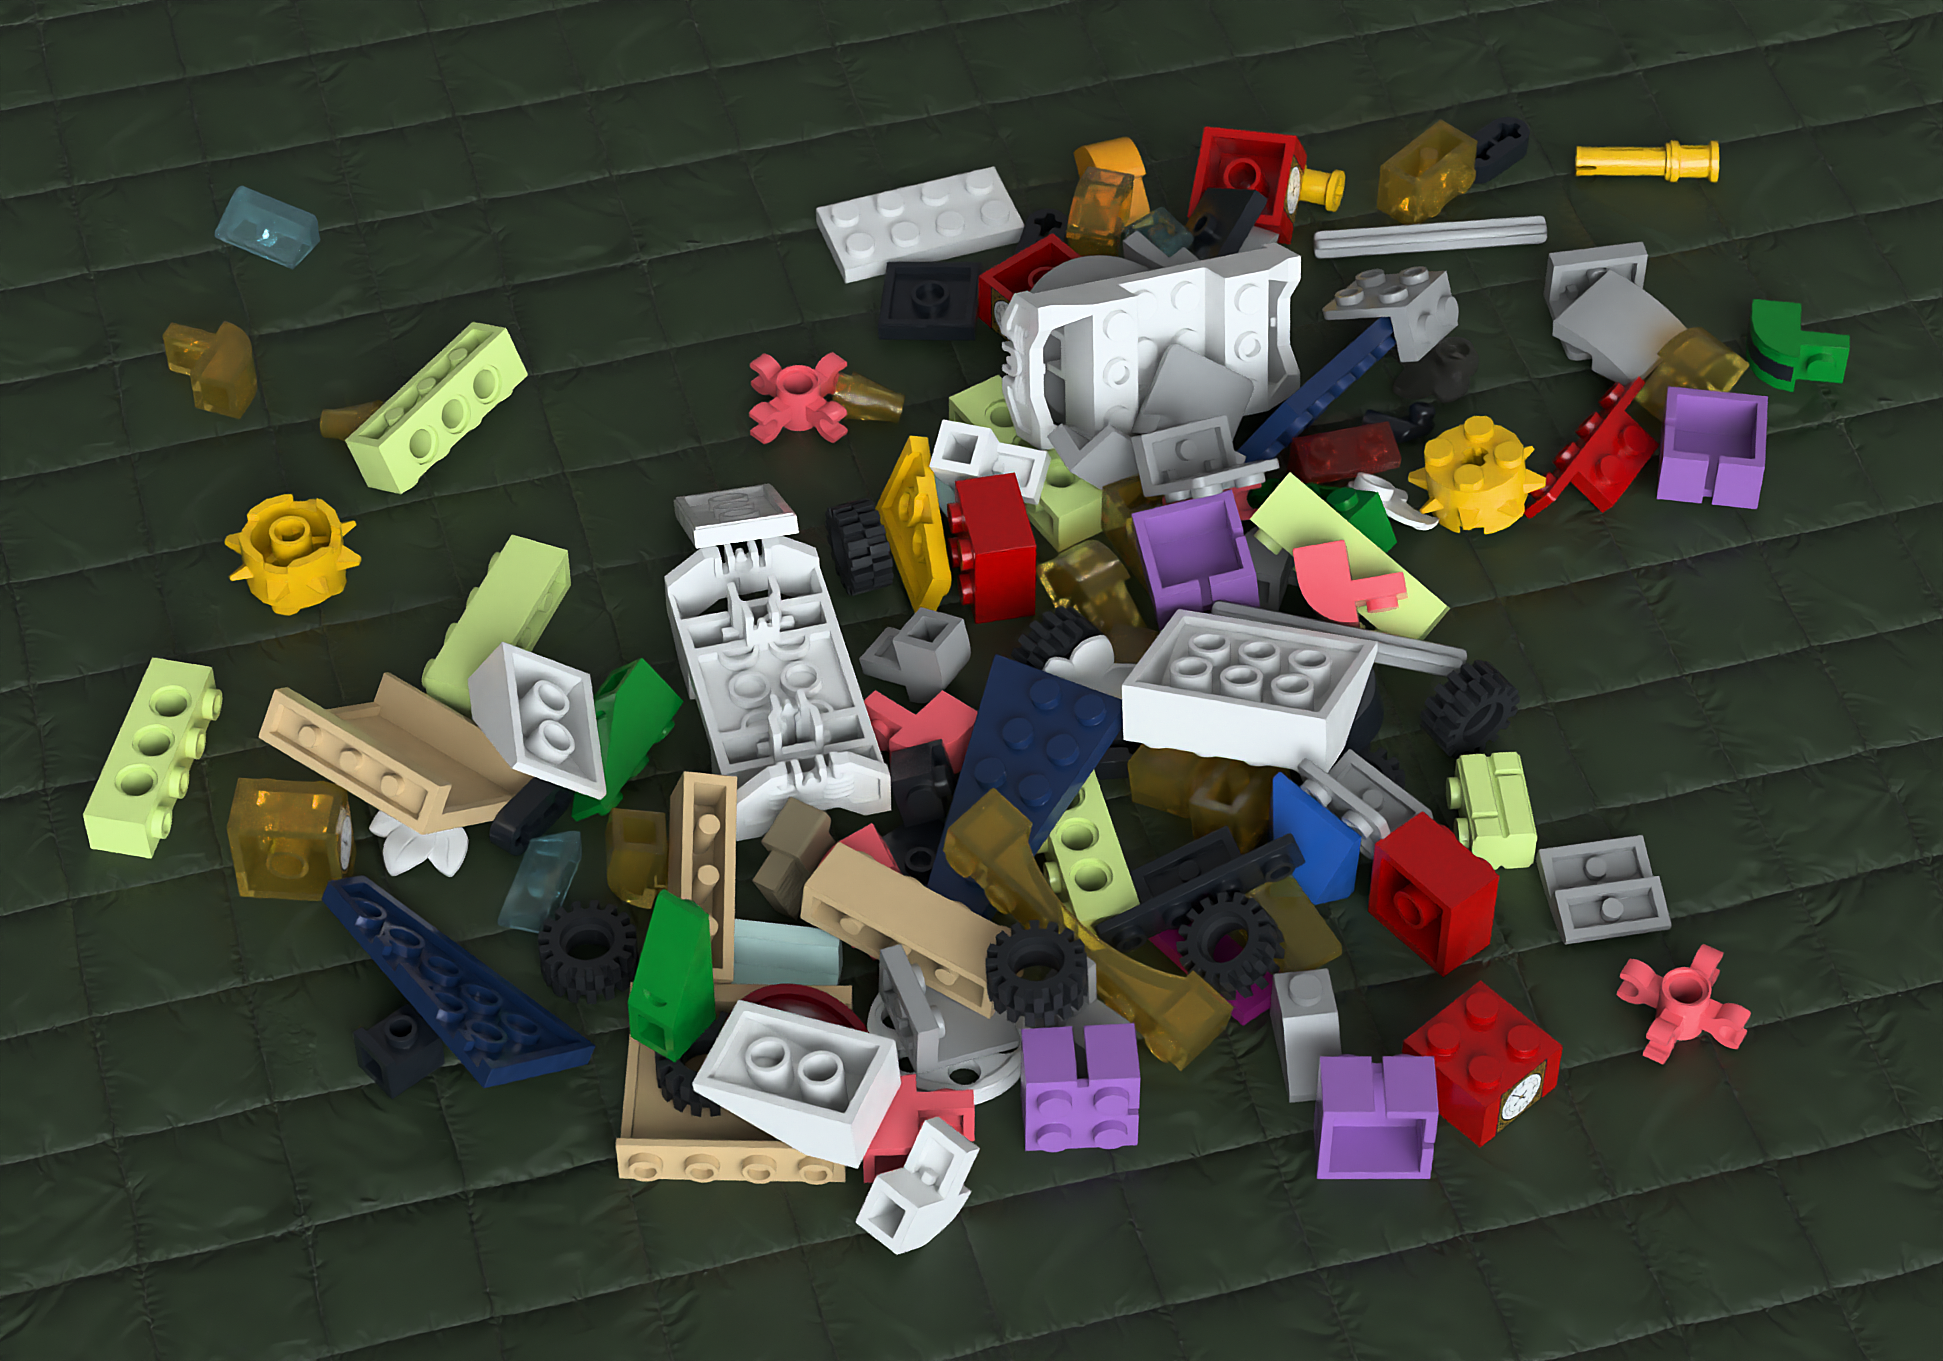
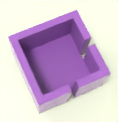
M1668 386L1661 426L1657 499L1702 503L1704 496L1712 497V505L1757 509L1765 469L1768 396Z
M1232 489L1208 497L1190 499L1131 514L1136 546L1160 631L1164 629L1178 609L1204 613L1206 610H1211L1215 601L1218 600L1260 607L1256 571L1246 537L1243 533V526Z
M1134 1023L1083 1026L1088 1078L1077 1079L1072 1026L1021 1029L1020 1097L1025 1151L1044 1150L1047 1152H1059L1072 1148L1100 1147L1103 1149H1115L1121 1146L1138 1145L1140 1069Z
M1352 1054L1320 1056L1314 1114L1317 1179H1430L1434 1153L1433 1142H1435L1439 1113L1434 1056H1413L1409 1054L1383 1056L1382 1063H1372L1371 1056H1356Z

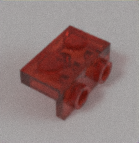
M1389 421L1293 438L1287 475L1291 472L1303 483L1319 484L1356 477L1359 472L1373 474L1398 468L1402 458Z

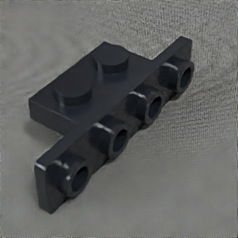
M1227 825L1130 871L1129 873L1143 903L1096 925L1094 930L1108 956H1113L1117 953H1129L1143 946L1148 938L1167 929L1175 930L1180 929L1181 924L1189 925L1192 921L1186 915L1192 908L1198 914L1203 912L1205 909L1200 901L1209 897L1214 904H1217V893L1227 892L1232 899L1235 892L1244 893L1245 895L1247 891L1261 884L1278 882L1289 877L1295 871V868L1305 863V860L1291 833L1242 855Z

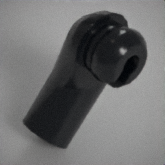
M1416 401L1410 406L1409 415L1400 418L1368 409L1362 422L1361 431L1401 444L1429 435L1435 426V423L1432 421L1435 417L1436 409L1431 404Z

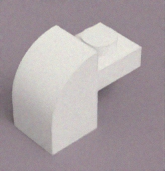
M943 419L929 467L941 482L948 484L953 489H955V481L1015 472L1023 502L1038 505L1051 457L1047 451L1001 443L991 428Z
M934 1117L925 1120L904 1167L876 1176L856 1223L896 1255L927 1244L955 1218L969 1197L971 1191L963 1184L980 1148L941 1118Z

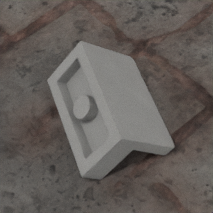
M1061 423L1047 436L1070 472L1122 503H1125L1142 487L1131 437L1112 425L1106 426L1090 441Z

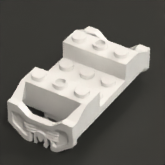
M1274 242L1264 244L1257 250L1032 294L1029 291L1014 293L1001 319V333L1011 339V341L1002 342V349L1011 354V356L1006 357L1007 364L1002 365V371L1009 374L1005 375L1002 379V392L1017 436L1042 451L1054 448L1047 436L1058 425L1053 424L1044 397L1043 374H1045L1043 346L1050 334L1061 340V359L1047 362V369L1065 380V426L1090 441L1108 425L1116 427L1130 437L1136 436L1131 433V430L1166 348L1172 344H1180L1253 382L1254 390L1243 416L1272 409L1300 388V371L1290 345V297L1301 280V256Z
M785 536L761 539L762 555H758L755 540L747 541L749 550L747 554L744 553L743 548H738L734 555L731 544H724L725 563H722L717 546L700 548L664 576L667 613L678 661L690 700L696 699L711 749L712 774L737 777L736 842L761 837L767 833L789 797H793L820 810L840 807L865 816L891 811V776L887 764L883 761L819 566L816 548ZM768 590V597L743 601L738 596ZM780 593L793 598L781 600ZM727 598L728 611L698 616L719 599Z

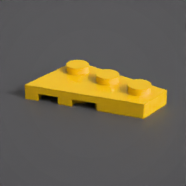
M909 436L875 507L880 514L881 525H884L887 541H889L891 552L914 613L920 607L936 611L943 596L948 594L952 581L934 472L929 467L931 462L928 437Z

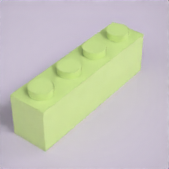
M1291 472L1250 518L1259 527L1253 536L1276 555L1283 548L1293 556L1292 549L1344 540L1347 546L1352 580L1403 572L1408 599L1398 600L1399 608L1386 612L1368 613L1367 606L1357 607L1358 616L1362 615L1376 627L1374 631L1424 640L1450 610L1445 603Z
M511 535L501 553L496 552L492 556L487 576L480 587H474L470 592L466 603V610L458 623L453 622L449 626L444 646L436 659L431 658L427 662L422 675V687L426 689L427 695L474 721L471 712L468 678L502 642L529 652L533 650L571 586L568 550Z

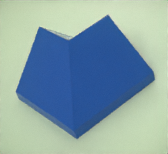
M1279 772L1272 781L1267 843L1286 834H1293L1305 863L1295 868V871L1289 877L1278 882H1270L1271 899H1308L1312 904L1317 905L1348 898L1354 892L1362 836Z

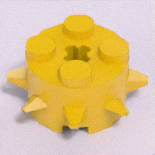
M1472 416L1468 418L1464 424L1446 430L1436 439L1428 441L1424 449L1425 467L1409 473L1408 482L1427 490L1429 494V500L1419 511L1421 514L1431 512L1434 517L1440 519L1438 522L1440 525L1456 533H1460V526L1463 530L1484 527V534H1492L1510 527L1523 516L1525 512L1524 503L1528 493L1546 486L1545 477L1526 469L1525 466L1526 458L1535 449L1533 446L1523 447V444L1513 432L1500 425H1494L1493 420L1488 416Z
M283 494L266 499L250 509L247 513L248 522L242 529V532L227 535L224 541L225 545L242 555L243 564L228 576L230 580L246 579L253 595L263 603L271 605L272 610L276 614L288 616L297 613L302 608L320 604L332 595L341 593L347 583V568L359 566L362 560L360 555L344 546L343 536L357 525L354 520L340 522L336 511L322 499L294 501L293 494Z

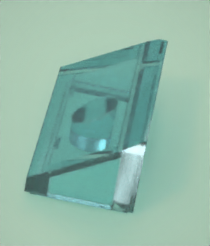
M239 186L233 193L214 232L217 239L291 269H294L320 242L318 222L315 215L245 186Z
M1164 207L1152 211L1127 225L1122 230L1126 238L1139 231L1169 258L1183 247L1188 249L1194 240L1191 233Z
M567 831L530 840L498 917V925L539 933V931L544 932L543 923L547 917L555 921L554 911L562 906L582 857L581 834L579 831Z

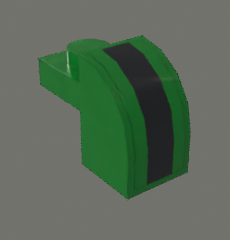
M1761 299L1752 300L1746 333V357L1749 368L1758 379L1774 388L1789 392L1794 391L1796 379L1843 384L1850 349V335L1802 331V303Z

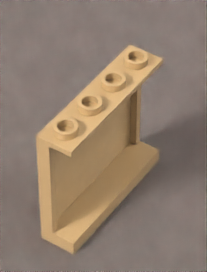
M389 672L383 674L374 702L332 709H324L288 687L275 689L258 738L421 835L493 821L498 812L534 777L512 769L474 721Z
M630 982V992L632 989L633 982ZM714 984L716 1019H718L721 1011L729 1013L738 1000H741L749 993L774 984ZM805 985L832 995L853 1011L852 986ZM631 1035L629 1036L621 1137L616 1138L619 1178L636 1179L644 1182L657 1179H684L701 1183L713 1180H742L758 1184L770 1181H800L815 1185L827 1182H845L846 1165L805 1155L736 1114L729 1112V1110L720 1106V1115L713 1117L710 1115V1108H702L701 1117L691 1116L690 1105H687L683 1112L675 1109L673 1099L666 1102L662 1097V1089L658 1088L655 1051L631 1038ZM708 1054L690 1059L685 1063V1066L699 1072Z

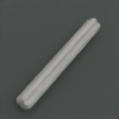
M1536 215L1322 230L1314 233L1313 250L1315 257L1318 259L1542 244L1547 238V225L1543 216Z
M1218 600L1215 601L1211 610L1213 615L1378 641V651L1374 663L1447 677L1454 670L1458 674L1460 673L1461 665L1465 664L1467 660V651L1464 648Z

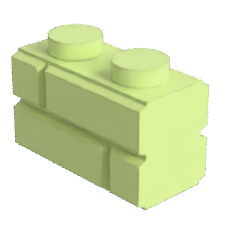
M1517 752L1492 753L1490 757H1486L1485 754L1461 755L1456 759L1455 776L1447 777L1446 779L1448 808L1458 809L1460 817L1454 820V835L1456 839L1475 856L1487 860L1494 870L1498 869L1499 866H1504L1505 869L1529 867L1534 862L1537 833L1520 755Z

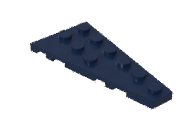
M1380 317L1292 394L1236 451L1246 456L1244 463L1275 458L1284 447L1286 448L1305 429L1309 428L1328 409L1327 406L1334 399L1336 400L1355 380L1357 381L1375 362L1384 357L1396 345L1391 317Z
M995 654L927 888L951 901H958L964 904L972 912L991 921L1122 729V699Z
M362 875L328 881L321 900L483 1088L525 1080L588 1064L596 1045L366 876Z

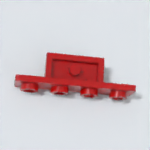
M1637 376L1625 386L1620 382L1615 383L1599 399L1598 403L1603 407L1599 414L1594 411L1575 430V433L1580 437L1576 443L1573 441L1569 442L1553 458L1552 463L1557 467L1553 473L1547 471L1542 475L1546 478V486L1529 493L1533 498L1525 507L1524 512L1528 519H1531L1553 503L1569 482L1574 484L1602 513L1617 502L1659 447V444L1625 411L1646 384L1640 376Z

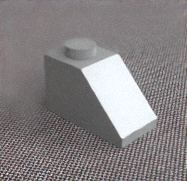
M1327 968L1273 974L1270 1017L1289 1103L1316 1100L1320 1056L1342 1055L1338 1010L1329 971Z

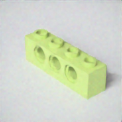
M472 322L345 440L368 487L397 494H403L417 484L419 477L436 461L444 458L450 452V448L468 431L476 428L481 423L482 418L492 408L512 394L513 389L528 374L506 328Z
M999 374L949 397L950 421L991 428L1001 443L1037 449L1017 436L1002 392V378ZM1055 448L1044 450L1048 452L1051 461L1038 505L1024 503L1029 521L1060 552L1108 529L1109 506L1112 499L1109 494L1070 472Z
M152 657L83 813L91 849L152 859L160 838H167L172 825L173 807L177 798L183 799L188 789L190 767L194 759L201 758L205 749L208 725L211 720H217L221 711L222 691L216 689L212 667Z
M1093 770L1036 853H1044L1047 861L1043 863V873L1048 893L1050 895L1057 893L1060 903L1056 906L1060 931L1062 932L1066 927L1074 931V940L1079 938L1082 940L1085 953L1105 950L1094 930L1096 925L1140 905L1096 773Z

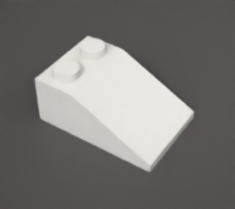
M502 642L468 678L472 719L512 769L601 800L607 792L590 674Z
M738 1000L692 1084L694 1091L801 1153L858 1169L901 1085L894 1039Z

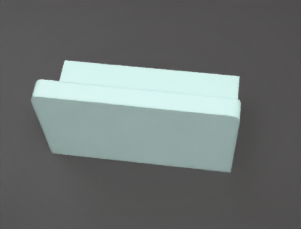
M735 919L734 979L731 984L839 986L843 966L842 940L820 928Z

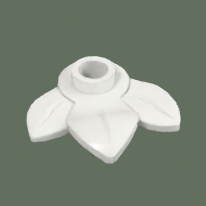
M1359 472L1355 481L1348 482L1347 487L1379 492L1387 516L1416 530L1432 529L1440 520L1437 517L1421 514V512L1413 509L1406 503L1408 494L1405 491L1395 488L1391 483L1378 476Z
M1098 635L1082 641L1073 650L1069 660L1061 657L1049 658L1042 671L1122 699V684L1137 664L1114 663L1113 647L1109 639L1105 635Z
M381 810L375 815L369 827L373 834L387 838L384 842L383 857L387 871L391 876L399 875L429 858L438 871L447 877H452L463 863L468 850L469 839L462 827L421 835Z

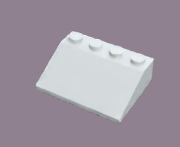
M1178 609L1122 684L1124 740L1143 743L1150 748L1159 749L1167 747L1194 752L1201 757L1219 756L1242 760L1252 766L1270 765L1293 769L1298 773L1297 766L1306 758L1328 774L1345 747L1378 651V641Z

